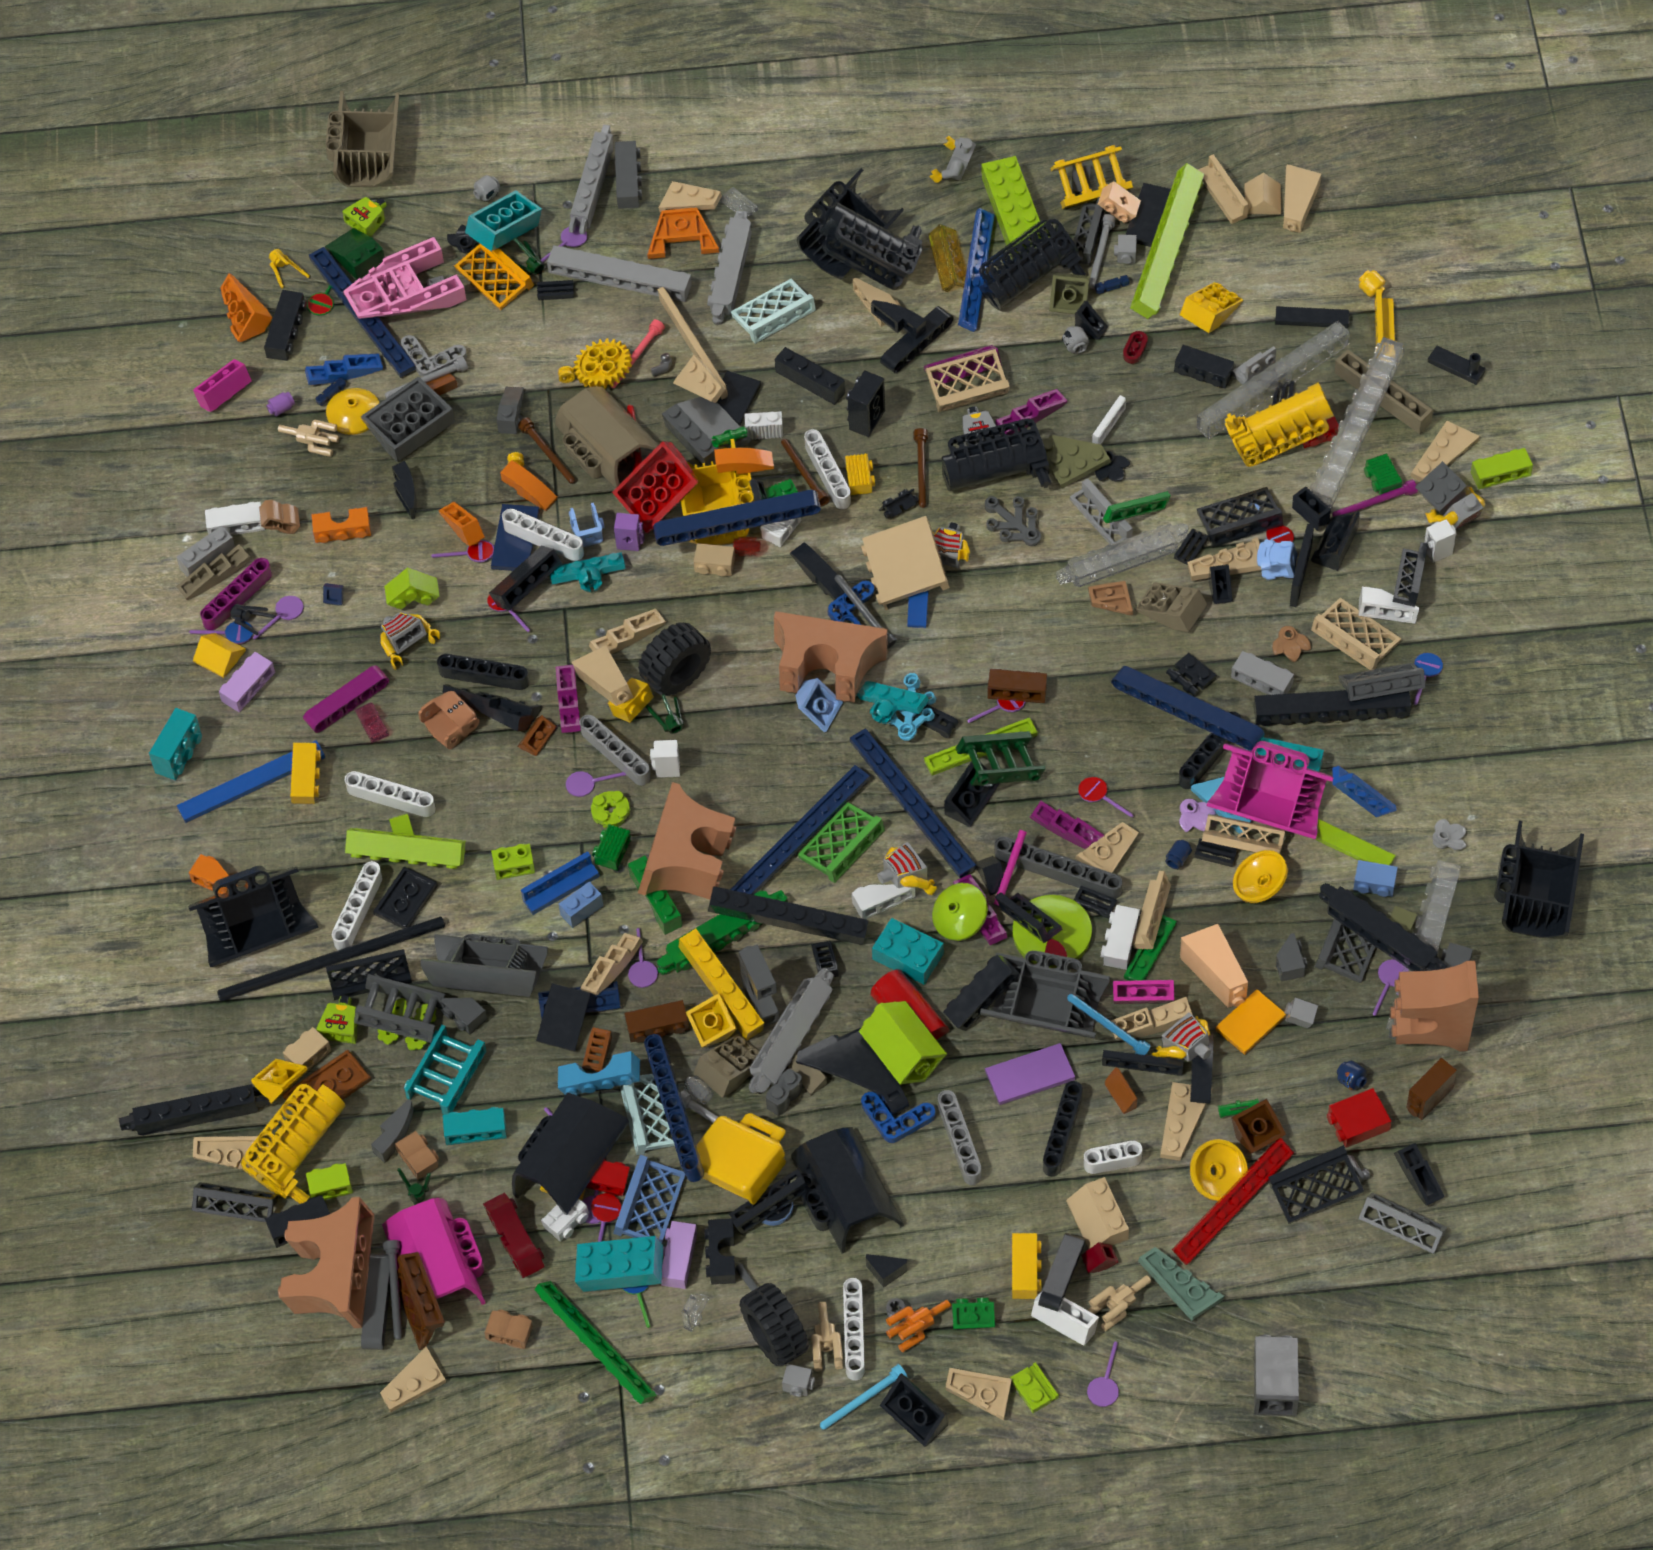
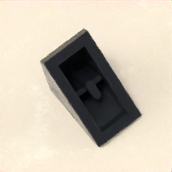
M1084 301L1075 313V326L1083 328L1086 335L1096 340L1100 339L1108 328L1107 324L1088 301Z
M1229 564L1209 567L1208 582L1213 604L1233 602Z
M994 856L975 862L976 868L990 896L998 892L1004 875L1001 862Z
M866 1254V1267L883 1288L907 1272V1259Z

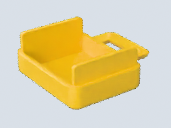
M747 1113L739 1123L726 1116L718 1117L696 1145L704 1169L703 1179L742 1198L748 1199L754 1205L786 1164L785 1152L780 1143L786 1131L782 1127L752 1113ZM752 1126V1127H754V1128H756V1129H758V1130H761V1131H763V1132L769 1134L770 1137H768V1136H766V1135H764V1134H761V1133H759V1132H757V1131H755V1130H753V1129H751V1128H749V1127Z

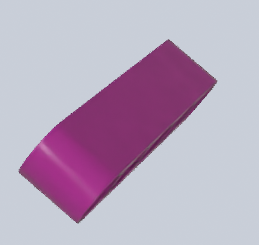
M266 558L254 560L201 610L200 616L203 627L206 630H216L231 616V610L235 604L243 605L272 577L270 564Z
M374 665L306 711L303 720L315 733H319L384 689L389 683V678L377 665Z

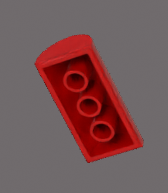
M896 969L888 972L872 987L870 994L877 1004L906 1001L936 1040L949 1032L947 1025L902 970Z

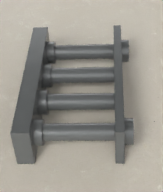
M368 974L366 989H369L370 992L365 1006L357 1005L354 1023L431 1043L435 1025L430 1023L435 1008H442L441 1000L445 998V994L436 990H428L382 978L378 975ZM378 992L389 994L384 1012L372 1009ZM397 997L409 1000L403 1017L392 1014ZM416 1002L428 1004L423 1022L411 1019Z

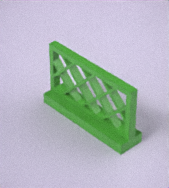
M847 802L798 853V857L828 875L829 880L835 883L885 831L883 821L880 817H872ZM849 810L855 813V817L844 818V815ZM858 821H869L866 826L859 827ZM856 822V828L845 829V823ZM842 824L843 830L832 831L831 828L834 825ZM857 833L854 839L846 840V834ZM843 835L844 841L833 842V836ZM830 837V843L819 844L822 838ZM844 846L842 852L834 853V847ZM831 848V854L820 855L821 849ZM817 850V856H806L809 851ZM832 859V862L827 867L821 865L822 860Z

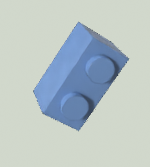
M1358 860L1353 890L1360 893L1378 894L1382 897H1393L1398 867Z
M590 881L559 903L560 915L572 928L603 907L602 894Z

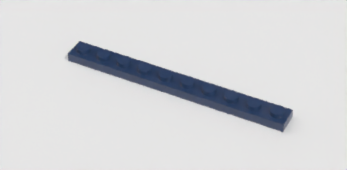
M325 247L309 254L310 261L398 376L401 378L416 370L415 364L378 317L358 319L343 292L352 282Z
M865 728L851 736V744L957 876L962 878L974 871L976 864Z
M854 765L730 890L752 895L756 894L870 780V775Z

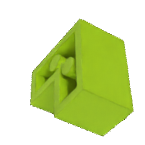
M408 567L384 586L387 605L400 610L412 601L428 606L440 597L436 577Z

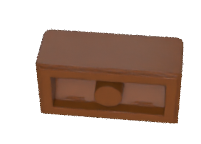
M450 373L426 383L439 396L458 387L457 380Z
M541 715L535 720L518 747L537 756L557 726Z
M1114 1068L1105 1080V1086L1122 1113L1126 1114L1137 1108V1097L1119 1068Z

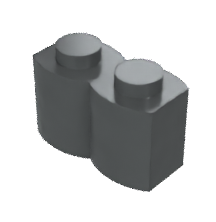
M792 1069L783 1072L778 1083L773 1085L766 1094L767 1109L777 1116L785 1113L790 1106V1101L795 1100L802 1091V1076Z

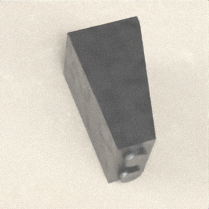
M1266 1334L1255 1336L1254 1415L1296 1417L1299 1402L1298 1338H1293L1289 1335L1281 1337H1271Z

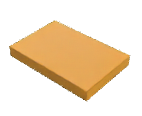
M1256 989L1245 999V1002L1241 1003L1215 1027V1030L1245 1055L1284 1020L1286 1014Z

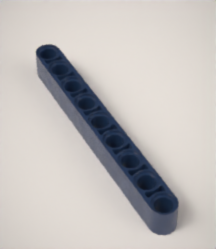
M806 490L659 521L653 525L656 543L660 546H666L814 515L820 512L821 507L817 491Z
M1123 666L1111 680L1112 685L1119 691L1245 749L1253 750L1254 746L1265 735L1259 726L1128 666Z
M652 1034L645 1039L644 1045L680 1165L690 1182H698L704 1176V1169L671 1061L661 1037L658 1034Z

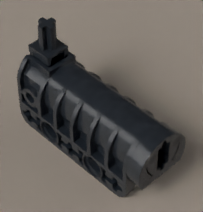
M837 201L830 207L819 228V232L826 236L822 246L825 253L892 290L898 289L903 279L913 273L923 248V241L919 239L922 232L919 225L917 227L913 225L910 234L901 238ZM848 251L851 254V258L845 256L843 252ZM875 268L880 269L882 275L877 274Z
M1057 219L1041 220L980 266L979 273L985 283L979 289L986 300L994 308L1000 310L1057 266L1070 269L1075 275L1085 276L1086 273L1078 263L1081 260V257L1078 255V249L1061 222ZM985 266L988 267L989 274L984 273V271L986 270Z
M1029 418L953 437L948 441V451L950 454L942 456V476L948 491L1026 472L1027 475L1032 474L1033 478L1038 477L1041 487L1048 488V485L1052 484L1048 475L1049 463L1043 441L1036 423ZM1013 430L1015 433L1013 435H1007L1005 434V431ZM977 439L979 440V443L973 445L969 443V441ZM953 444L959 445V448H956Z

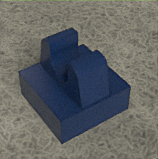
M325 583L323 586V603L342 605L344 585Z

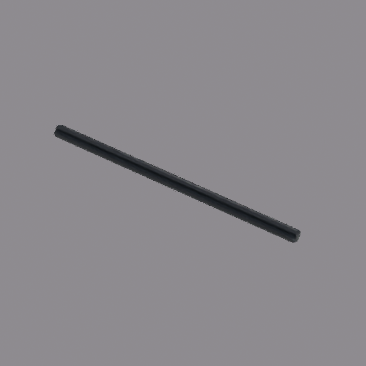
M440 916L217 991L219 1000L224 1001L444 928L445 923Z

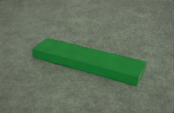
M1166 491L1110 505L1103 520L1107 524L1163 510L1166 508L1171 495Z
M1162 915L1153 949H1138L1124 974V979L1128 981H1144L1147 978L1177 921Z

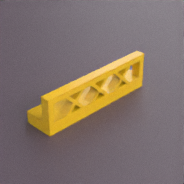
M1376 289V361L1395 362L1393 298H1382V289Z

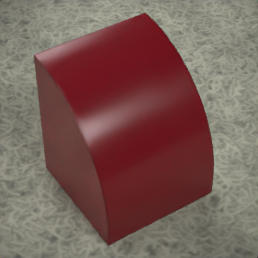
M1054 939L1047 941L1045 953L1067 957V952L1060 942Z
M1098 1242L1081 1254L1088 1273L1104 1271L1118 1263L1111 1244Z

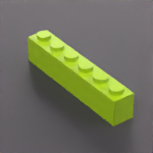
M350 828L347 830L345 853L351 854V857L362 858V855L370 856V859L381 860V857L389 858L391 862H400V860H408L409 864L427 862L428 866L445 864L446 868L457 869L458 866L464 864L466 840Z

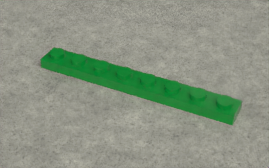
M551 1281L539 1283L534 1290L538 1293L541 1300L546 1302L554 1314L564 1321L567 1328L578 1336L580 1342L591 1350L594 1357L604 1364L607 1371L617 1378L620 1385L630 1392L635 1401L644 1404L655 1399L657 1394Z

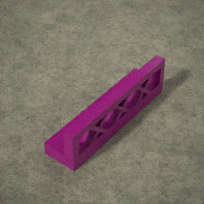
M989 345L924 365V370L996 349L1000 363L1001 360L998 348ZM993 355L985 357L983 362L993 366L995 362ZM970 361L966 367L975 372L979 364ZM952 366L948 372L958 376L961 369ZM980 366V368H979V370H978L977 373H980V372H983V371H986V370H989V369H987V368H985V367H983V366ZM963 370L960 378H964L972 374ZM939 371L931 372L932 377L938 381L944 375ZM946 375L942 383H948L955 379Z

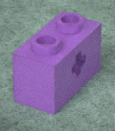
M617 513L614 525L617 549L639 551L640 544L644 543V533H642L643 522H640L639 515Z

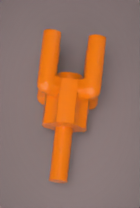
M945 1300L930 1310L926 1307H921L915 1312L912 1307L907 1306L886 1319L887 1324L892 1326L905 1318L903 1322L886 1331V1334L889 1338L898 1334L901 1340L914 1334L915 1336L898 1345L900 1351L904 1352L925 1339L923 1330L934 1324L933 1317L951 1307V1304L948 1300Z

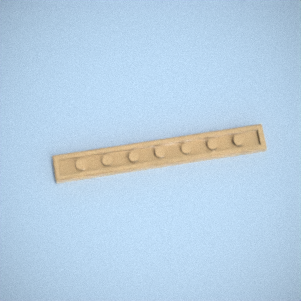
M664 287L657 289L660 302L692 353L699 356L726 388L722 378ZM727 388L721 395V399L728 397Z

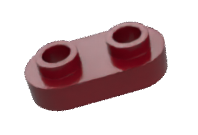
M1142 331L1131 333L1123 349V359L1127 363L1134 364L1140 361L1148 343L1146 333Z

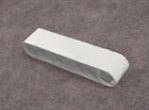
M814 429L808 430L804 436L805 449L835 506L839 509H846L851 504L850 488L820 432Z
M507 509L503 512L502 520L506 532L535 545L553 548L558 555L570 560L578 561L583 558L584 549L580 537L515 509Z
M356 771L349 772L345 776L347 791L352 796L423 817H429L435 813L433 796L428 792Z
M367 862L363 866L332 931L334 946L337 950L352 945L382 882L380 866L376 862Z
M849 1278L843 1285L845 1367L847 1377L856 1381L860 1380L865 1373L863 1294L861 1282L856 1278ZM853 1288L858 1290L855 1293L848 1292V1290ZM853 1307L858 1309L856 1312L849 1311ZM851 1327L859 1328L857 1331L849 1330ZM852 1346L859 1347L856 1351L850 1350ZM854 1365L860 1367L858 1370L850 1369Z

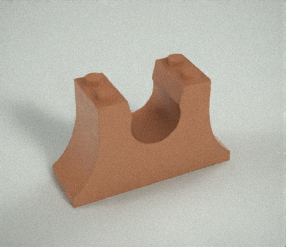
M775 611L774 642L783 652L779 664L780 690L797 693L809 672L816 669H826L835 674L836 700L855 702L858 688L864 675L874 665L886 660L888 629Z
M672 782L638 893L647 895L659 890H676L710 900L713 886H719L720 882L718 881H721L724 870L720 869L723 861L712 855L723 856L725 849L730 848L736 831V826H733L735 818L705 808L692 800L683 791L680 784ZM699 851H704L710 855L703 854Z
M1466 961L1460 965L1440 970L1399 972L1398 979L1394 982L1395 992H1399V998H1396L1393 1007H1390V1019H1394L1391 1033L1392 1037L1396 1038V1044H1434L1451 1047L1459 1052L1468 1051L1479 998L1475 961Z
M352 1197L346 1205L327 1216L310 1220L288 1221L285 1239L302 1258L313 1260L320 1258L317 1266L309 1273L303 1275L293 1274L281 1278V1286L278 1288L279 1298L294 1314L331 1313L343 1317L354 1328H362L374 1213L360 1197Z

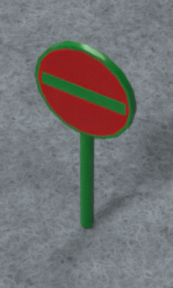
M330 285L325 293H315L309 297L307 308L310 313L322 316L328 314L333 309V299L328 295L331 290Z

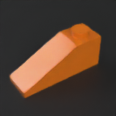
M452 502L438 510L440 515L466 545H476L481 539L485 538L478 520L457 503Z
M202 854L199 855L189 871L193 883L212 891L213 884L217 880L229 876L214 857H206ZM221 887L218 890V893H225L227 891V888Z

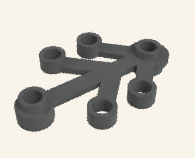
M990 496L985 500V510L988 513H998L1007 521L997 522L996 519L990 518L986 522V528L989 531L1001 530L1000 540L1002 542L1024 541L1028 546H1035L1040 542L1041 533L1035 529L1036 508L1030 507L1026 510V517L1029 519L1028 528L1022 524V508L1024 507V499L1017 496L1013 499L1015 517L1000 506V502L996 497ZM1009 530H1018L1020 533H1011Z

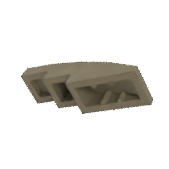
M238 544L227 555L221 553L208 565L204 562L176 587L185 599L189 600L222 582L252 558Z

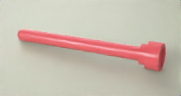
M654 319L651 322L648 334L632 353V365L654 336H658L664 331L665 326L659 320ZM615 381L613 382L614 386L610 385V387L615 388L619 383Z

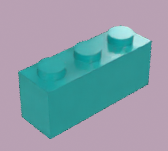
M503 1108L472 1109L468 1112H450L443 1115L446 1145L507 1138Z

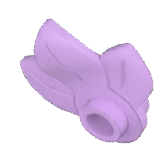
M1185 799L1180 804V812L1182 814L1179 819L1180 826L1185 832L1191 830L1192 827L1205 831L1208 814L1215 815V810L1206 806L1207 803L1205 802L1197 803L1193 799ZM1187 805L1192 806L1193 810H1189Z

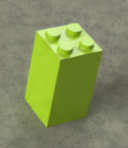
M906 1001L878 1004L874 1008L873 1014L863 1022V1026L859 1030L860 1034L899 1084L925 1082L947 1054Z

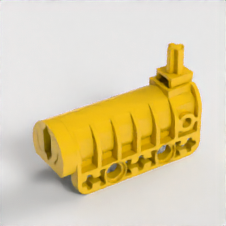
M1319 382L1307 387L1308 389L1303 392L1294 393V396L1286 400L1282 399L1281 402L1273 406L1269 405L1268 408L1260 412L1256 411V414L1247 418L1245 416L1236 418L1235 415L1227 414L1228 418L1225 419V426L1247 467L1258 465L1329 430L1326 420L1333 417L1334 414Z
M307 1084L299 1085L248 1148L241 1160L242 1169L267 1189L281 1195L284 1199L290 1196L299 1204L306 1202L310 1196L296 1186L298 1181L293 1178L294 1172L346 1107L345 1103L335 1092L323 1084L318 1091ZM300 1096H303L301 1101L298 1103L296 1099ZM289 1104H291V1106L294 1105V1106L296 1107L297 1112L295 1111L294 1108H292V1107H290V1106H288V1105H289ZM286 1110L292 1112L293 1115L287 1114ZM278 1122H280L282 1124V1127L279 1128L274 1135L272 1133V1130L275 1129L279 1124ZM263 1136L270 1137L271 1140H272V1143L270 1142L269 1139L264 1138ZM261 1142L267 1143L268 1147L263 1146ZM257 1146H258L261 1150L266 1151V1152L263 1153L262 1151H259L258 1148H257ZM255 1153L257 1155V1158L252 1162L250 1160L252 1159Z

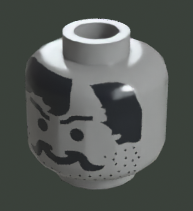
M485 175L474 183L473 193L478 200L481 199L484 202H488L499 194L500 184L494 176Z
M1077 326L1068 327L1062 336V340L1069 352L1080 354L1087 349L1089 339L1083 328Z

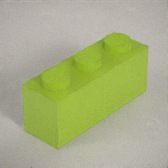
M1525 448L1513 449L1510 452L1495 454L1492 457L1473 461L1470 473L1478 490L1529 477L1532 474L1533 464Z

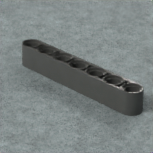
M1004 836L997 838L994 843L996 859L1008 863L1016 840ZM1023 843L1020 854H1024V856H1018L1016 867L1077 888L1084 886L1114 899L1121 896L1122 879L1120 876Z

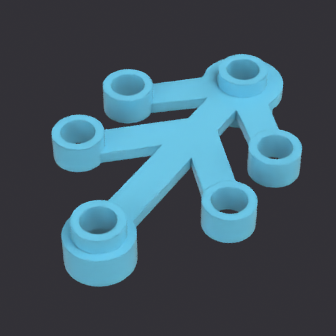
M909 673L904 678V684L908 691L916 692L920 687L921 681L917 674ZM925 693V695H927L928 698L932 697L931 699H929L927 704H934L936 702V696L934 695V693ZM925 708L922 714L913 721L916 713L898 710L905 716V721L899 720L895 713L894 718L888 724L895 725L898 728L899 737L907 741L914 738L917 728L924 721H931L935 714L931 708Z

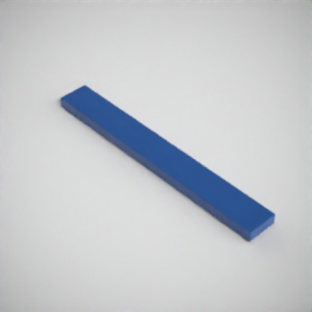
M978 208L975 215L958 326L972 332L977 329L982 292L979 287L984 284L979 268L988 260L995 214Z
M317 740L311 742L317 744V750H321V760L324 759L325 754ZM293 751L178 804L177 809L184 822L187 823L292 774Z

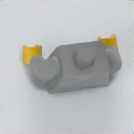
M950 136L946 137L948 142L943 145L950 150H955L946 170L940 173L937 169H934L931 172L933 175L929 177L935 183L940 182L942 178H954L961 181L976 146L971 139L960 137L954 140Z

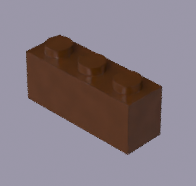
M990 669L987 699L1045 703L1047 673Z
M683 1000L624 1013L630 1043L643 1042L652 1034H658L662 1038L668 1034H680L689 1030Z

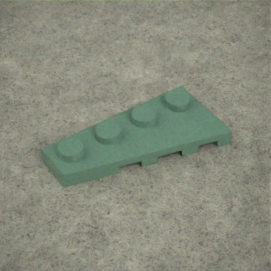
M1156 1247L1139 1257L1138 1262L1191 1321L1223 1301L1224 1296L1221 1293H1215L1209 1288L1208 1284L1194 1278L1190 1271L1180 1268L1176 1265V1261Z

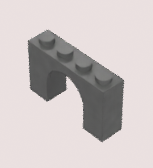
M758 944L747 946L739 951L743 991L752 1007L763 1020L764 1027L779 1020L778 1009L771 995L777 993L776 982Z

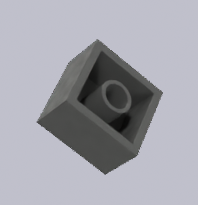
M1443 461L1415 486L1419 494L1440 515H1444L1454 503L1472 493L1468 486Z

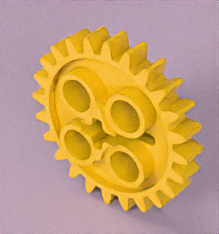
M606 338L605 342H602L599 339L597 344L593 341L591 347L586 345V350H580L582 355H576L577 360L574 361L575 366L573 368L576 378L580 384H584V387L588 385L589 387L603 386L606 389L608 384L613 387V382L620 383L619 378H626L624 373L630 372L628 368L632 367V358L629 349H627L625 344L622 345L621 341L616 343V340L613 339L609 342V339Z

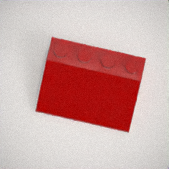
M662 441L612 493L630 514L639 515L640 522H643V530L649 533L653 529V525L661 521L699 481L684 456L674 444Z

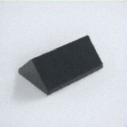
M1359 511L1331 517L1311 558L1313 563L1336 571L1339 570L1358 530Z
M972 761L944 800L945 815L968 827H971L1000 784L971 785L970 782L976 774ZM982 764L983 769H984V770H988V769Z
M902 1373L899 1374L880 1404V1407L924 1447L932 1442L948 1426L947 1414Z

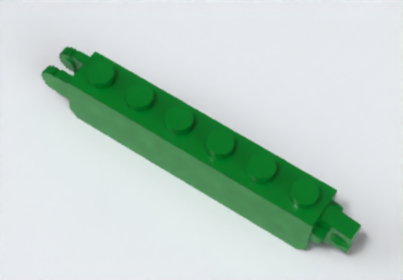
M762 890L754 894L788 902V898L782 890L770 895L767 891ZM719 914L695 929L698 930L711 950L715 952L722 950L732 941H738L746 933L755 931L763 923ZM681 937L667 944L666 954L658 959L657 965L660 975H665L674 970L679 973L682 970H688L692 966L678 947Z

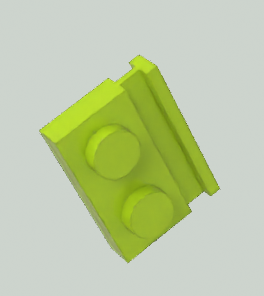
M1036 1362L1029 1368L1027 1367L1010 1377L1013 1386L1032 1413L1037 1412L1050 1404L1051 1401L1059 1398V1395Z

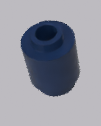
M1176 840L1166 855V864L1173 869L1182 867L1192 852L1191 845L1185 840Z

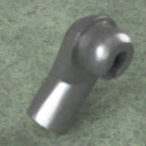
M662 354L660 356V365L650 368L653 377L669 371L672 364L670 354Z
M1348 1155L1359 1181L1364 1182V1180L1369 1179L1370 1173L1368 1169L1361 1170L1353 1155Z

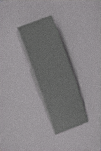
M410 1099L380 1125L382 1134L371 1144L373 1153L384 1163L396 1151L395 1143L402 1140L409 1129L414 1112Z

